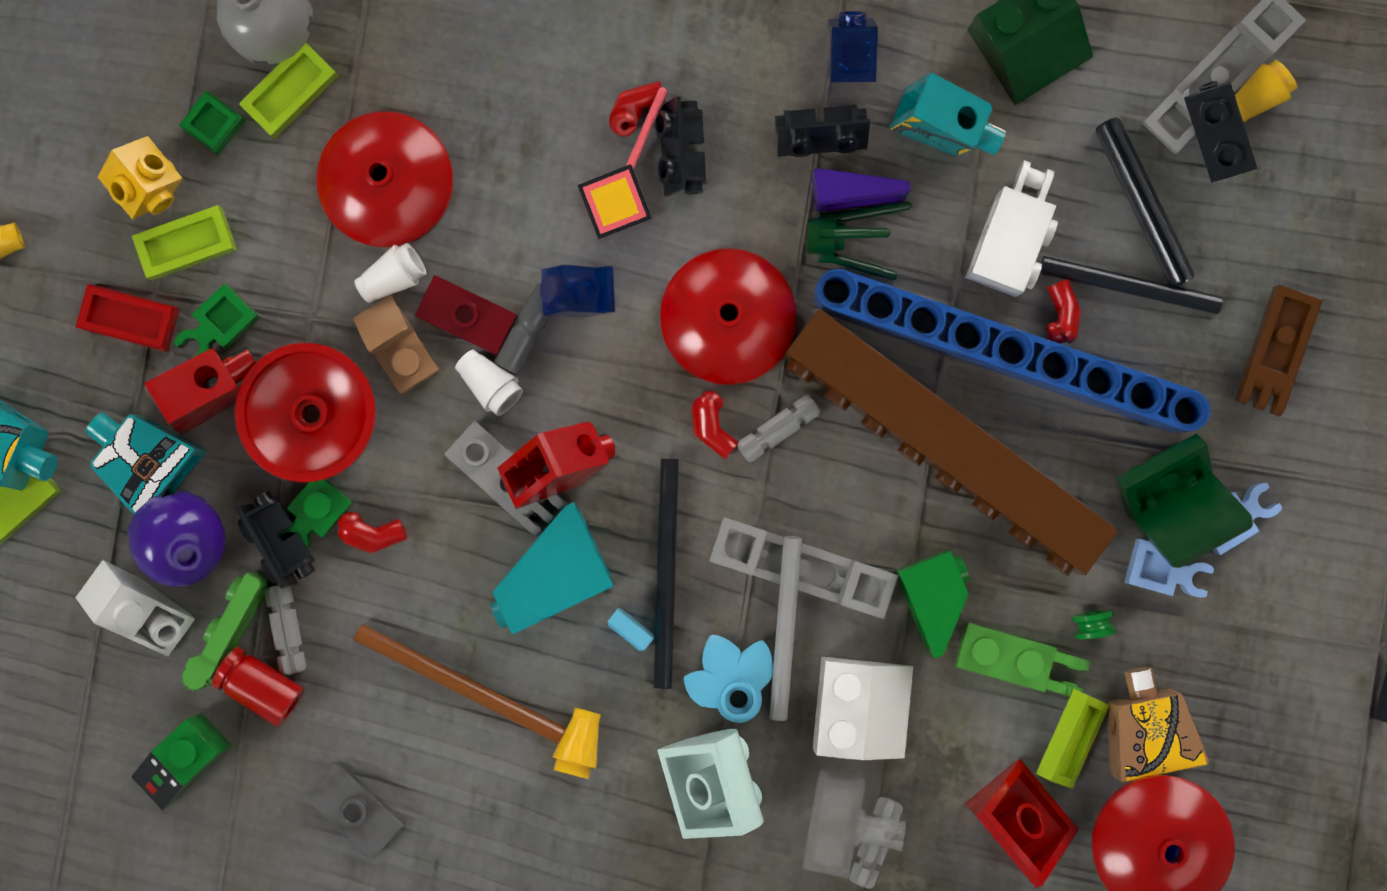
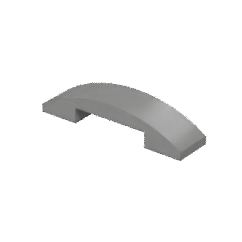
M1261 0L1174 88L1142 124L1171 152L1177 154L1195 135L1184 97L1200 92L1199 87L1211 81H1217L1218 86L1231 82L1235 93L1259 66L1295 33L1306 19L1286 0Z
M723 517L708 561L780 584L784 537ZM802 543L799 591L884 619L898 575Z

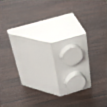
M821 656L812 747L817 756L856 760L905 758L913 666Z

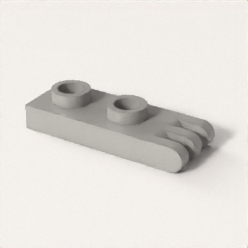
M475 420L444 453L450 461L535 537L542 532V529L535 521L530 519V516L535 512L548 524L555 517L542 503L549 499L550 503L560 510L567 504L566 501L556 494L515 509L497 469L513 453Z

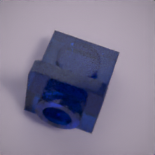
M844 11L839 13V19H828V30L830 32L829 80L831 83L876 82L878 26L874 19L866 18L867 13Z

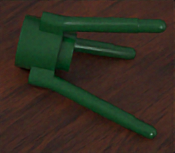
M906 201L839 213L820 212V218L809 217L807 254H818V263H833L878 277L895 280L898 277L895 271L834 252L835 250L844 251V238H887L891 234L887 228H845V223L841 222L907 211L911 209L912 204Z

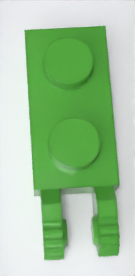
M259 570L248 572L244 577L239 575L231 584L225 597L230 603L222 617L216 616L206 629L203 640L208 643L202 654L189 658L185 665L186 669L182 670L183 675L181 677L183 680L181 682L184 683V686L188 687V690L199 691L202 688L211 686L217 668L223 659L237 647L265 597V589L272 584L264 573Z
M966 622L954 666L1045 692L1047 689L1071 696L1073 689L1083 692V688L1068 681L1060 682L1050 679L1053 661L1078 671H1088L1091 661L1056 651L1057 648L1054 646Z

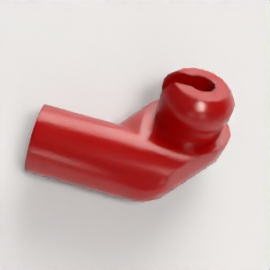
M660 81L628 89L618 95L609 115V127L615 134L621 137H628L635 132L643 110L652 106L659 88L662 87Z
M1069 279L1047 287L1059 320L1049 323L1045 330L1049 340L1059 344L1067 341L1070 344L1077 338L1081 319L1080 306Z
M705 391L700 397L695 398L691 407L693 432L699 440L723 459H726L736 447L738 441L720 428L719 411L723 407L721 396L713 391Z
M355 512L345 513L338 520L339 529L337 533L343 543L366 553H375L408 539L406 529L400 518L376 528L364 523L359 514Z

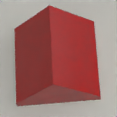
M1021 759L1013 762L965 802L966 806L1035 888L1043 886L1079 831L1077 826Z

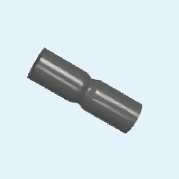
M540 283L536 284L518 317L517 325L511 329L493 363L518 376L536 343L537 335L545 327L561 298L560 294Z

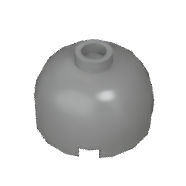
M217 0V24L226 42L246 61L255 63L253 60L258 62L266 61L268 64H277L294 56L307 42L310 34L307 30L309 15L313 19V9L309 0Z

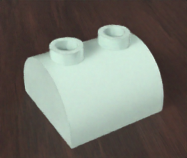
M737 729L710 732L657 749L683 839L742 836L763 824L764 820L759 806L762 802V794L758 785L751 779L747 765L749 749L745 740L739 736Z

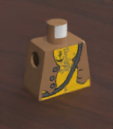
M1152 667L1125 671L1129 697L1111 700L1107 703L1110 705L1107 711L1111 776L1123 783L1145 776L1161 775L1209 765L1208 757L1182 694L1172 689L1157 691Z

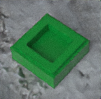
M205 90L178 126L219 156L246 120L209 91Z

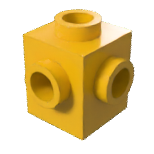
M148 136L111 150L98 175V179L107 188L112 199L121 205L131 219L148 212L156 215L166 210L174 202L173 194L183 179L176 171L172 162L162 154Z

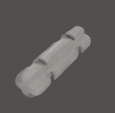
M804 395L792 404V409H784L757 428L758 432L756 434L750 433L741 439L737 446L748 462H753L765 453L764 449L767 447L772 449L801 428L800 424L803 422L807 424L819 416L820 409L813 398L809 395Z
M279 585L268 587L265 589L264 594L267 607L272 609V613L268 615L275 650L280 651V656L277 657L279 672L282 675L302 672L306 669L304 651L299 652L298 647L302 645L296 609H291L290 605L291 602H294L292 588L289 586L281 589Z
M879 797L872 812L876 816L875 820H869L857 852V856L861 858L859 862L854 861L849 874V879L863 888L872 889L876 885L880 871L876 870L878 864L882 866L896 831L892 829L893 823H899L903 812V806L886 797Z

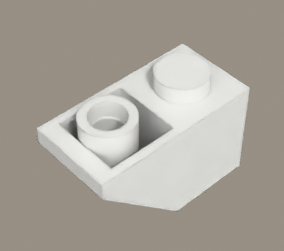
M102 560L75 597L94 624L166 656L170 655L195 620L190 613L140 577Z

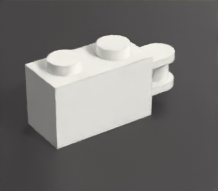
M1023 160L1017 172L1012 188L1004 186L996 194L965 276L967 280L1015 298L1024 293L1026 288L1033 289L1042 267L1041 263L1036 262L1042 245L1049 246L1058 221L1052 219L1056 205L1045 202L1053 180L1054 171L1047 169L1044 173L1030 167L1031 162ZM1023 185L1036 189V196L1032 197L1021 193Z

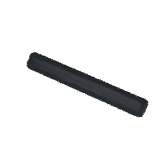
M1116 117L1101 123L1096 128V134L1168 284L1179 286L1194 278V271L1121 119Z

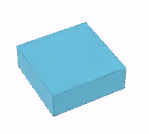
M620 607L617 608L607 621L611 629L639 651H644L654 639L653 633Z

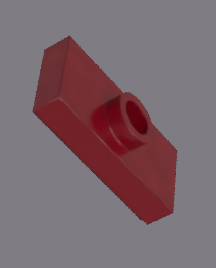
M436 275L433 276L414 315L496 356L518 317L517 314Z

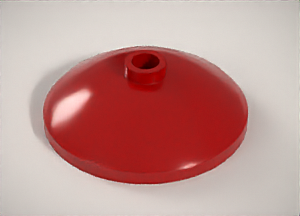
M388 111L361 115L339 128L325 145L318 162L316 174L318 197L329 220L349 238L361 244L377 248H391L393 245L399 247L405 243L410 244L428 234L444 216L452 197L454 184L450 157L437 135L428 126L411 116ZM380 166L386 167V177L381 181H374L372 179L373 170Z
M717 249L694 257L675 273L663 295L660 324L668 350L678 364L686 371L706 382L720 385H736L750 382L763 376L780 362L794 337L796 305L787 281L779 270L766 259L741 249ZM726 305H731L737 309L738 316L733 321H725L720 316V310Z
M295 343L269 352L248 371L237 394L235 422L239 438L245 450L264 470L289 481L316 482L329 479L347 470L364 453L375 428L376 402L366 375L348 356L336 349L321 344ZM316 406L320 411V417L316 422L310 423L306 419V411L309 407Z
M1150 775L1125 784L1105 802L1094 823L1091 851L1096 872L1108 891H1221L1233 867L1235 840L1226 812L1208 791L1181 777ZM1171 845H1177L1179 848L1178 856L1174 860H1166V849Z

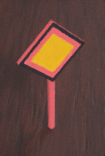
M664 87L659 88L626 166L577 185L598 240L652 219L634 168L666 97L667 90Z

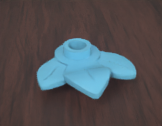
M712 634L709 636L703 650L702 663L704 670L695 671L684 676L686 690L695 703L702 707L718 708L720 714L731 722L742 723L749 721L759 712L762 703L760 691L772 678L773 662L770 650L766 643L760 640L741 652L728 639ZM740 690L746 693L747 702L744 706L735 707L730 703V696L734 691Z

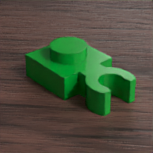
M224 283L191 314L200 325L195 330L188 329L179 333L174 340V344L179 348H184L190 341L197 340L200 348L193 357L212 349L216 342L223 348L229 349L261 317L230 285Z
M327 479L309 482L287 508L297 517L293 521L294 525L281 532L280 535L284 539L289 532L299 533L309 549L311 534L315 532L321 538H326L338 524L339 518L347 513L355 502Z

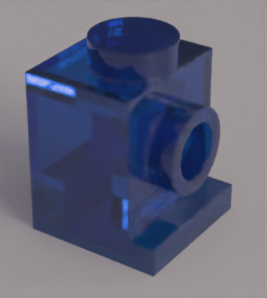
M559 265L541 269L540 295L543 302V316L593 317L615 312L613 266Z

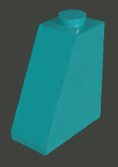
M577 502L568 504L561 510L492 592L496 600L490 603L492 613L500 628L508 626L512 635L615 585Z

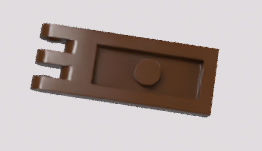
M1280 284L1273 287L1235 397L1236 402L1247 404L1254 388L1257 389L1253 400V408L1263 411L1268 404L1270 395H1274L1270 414L1278 417L1282 416L1323 299Z

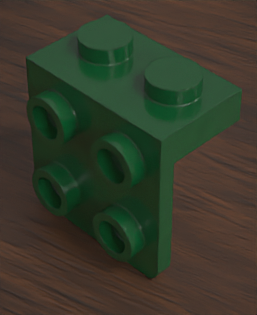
M1197 433L1180 443L1173 444L1164 452L1140 465L1130 468L1126 473L1116 478L1126 514L1168 564L1174 568H1181L1248 531L1253 526L1252 515L1213 474L1208 446Z

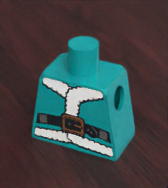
M101 412L91 420L85 430V434L102 446L91 461V468L133 515L150 498L161 495L162 498L174 495L207 453V450L202 446L145 416L130 413L121 424H118L107 414Z

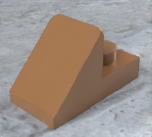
M392 294L353 318L368 352L376 356L400 395L406 394L441 372Z

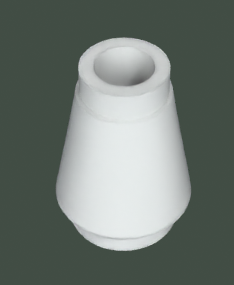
M408 243L400 247L393 245L354 282L363 299L371 303L376 299L378 300L418 285L419 278L426 275V269L411 245Z
M474 349L463 355L455 366V369L461 374V377L486 412L493 411L497 416L505 414L517 403L523 393V389L518 385L517 377L483 355H480Z

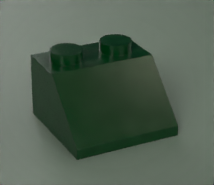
M999 0L976 14L967 29L1015 106L1093 57L1080 6L1076 0Z

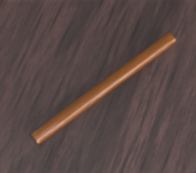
M361 624L354 636V641L556 744L559 743L566 730V727L364 624Z

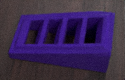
M821 168L813 169L811 175L815 211H818V213L902 202L911 191L910 182L900 179Z

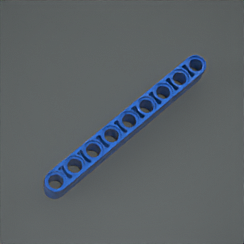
M833 269L827 271L821 276L814 288L813 297L816 306L828 315L1169 432L1182 433L1198 430L1207 423L1210 417L1209 401L1196 390L846 270ZM837 281L843 284L847 290L846 301L839 304L828 301L823 292L826 283ZM881 296L888 301L890 314L887 318H875L869 313L867 302L870 297ZM925 311L932 317L933 329L930 333L922 334L913 328L911 323L913 312ZM958 326H968L975 332L976 343L972 349L963 348L956 342L955 331ZM1003 340L1012 341L1018 347L1019 358L1015 364H1009L1000 357L999 345ZM1047 355L1057 357L1062 364V373L1057 379L1050 378L1044 372L1043 360ZM1091 370H1097L1104 376L1105 388L1100 394L1091 391L1087 385V375ZM1135 385L1144 387L1148 393V403L1143 409L1136 407L1131 400V390ZM1180 399L1187 402L1192 411L1191 418L1186 424L1180 422L1175 415V406Z

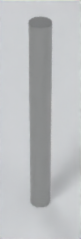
M784 536L769 713V719L775 721H786L788 719L802 538L796 536Z

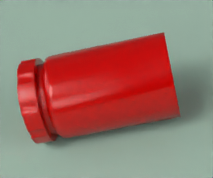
M237 646L223 659L217 668L211 686L219 691L223 689L227 696L279 728L295 709L305 689L253 655H246L247 652Z

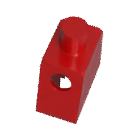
M247 347L224 360H221L215 349L212 348L145 382L144 385L167 423L182 436L236 403L239 391L237 384L243 381L248 371L256 362ZM213 377L218 378L215 386L208 389L204 388L207 380Z
M587 421L535 435L498 466L497 469L515 509H519L583 484L607 466L609 460L614 458L615 445L609 435H598L594 425ZM545 463L549 468V472L546 473L543 472Z

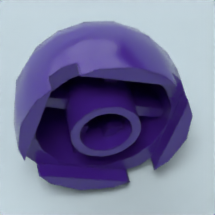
M178 491V495H168L163 498L161 495L150 498L136 511L128 526L129 549L136 566L153 582L168 587H184L204 580L218 567L225 553L226 534L217 511L203 497L187 491Z

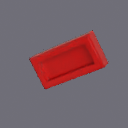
M87 284L75 328L169 352L180 308Z

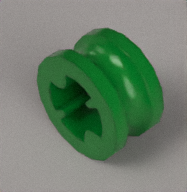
M1097 610L1072 615V622L1078 624V631L1074 633L1075 639H1094L1116 634V627L1110 624V619L1114 616L1113 610Z

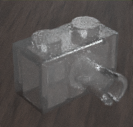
M821 768L817 781L802 869L849 878L854 846L859 847L860 843L902 852L907 822L865 815V810L861 809L866 777Z

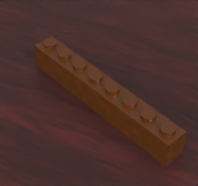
M820 308L783 356L790 361L786 368L792 374L807 384L814 379L827 389L823 396L843 411H846L850 406L863 415L864 418L860 423L866 429L883 439L886 433L901 444L897 449L900 454L917 466H920L923 461L938 471L934 478L939 483L956 494L960 488L975 499L971 504L974 509L992 521L999 516L1012 526L1008 533L1013 538L1030 549L1034 544L1038 545L1049 554L1045 561L1062 574L1069 576L1073 571L1075 574L1087 575L1119 531Z

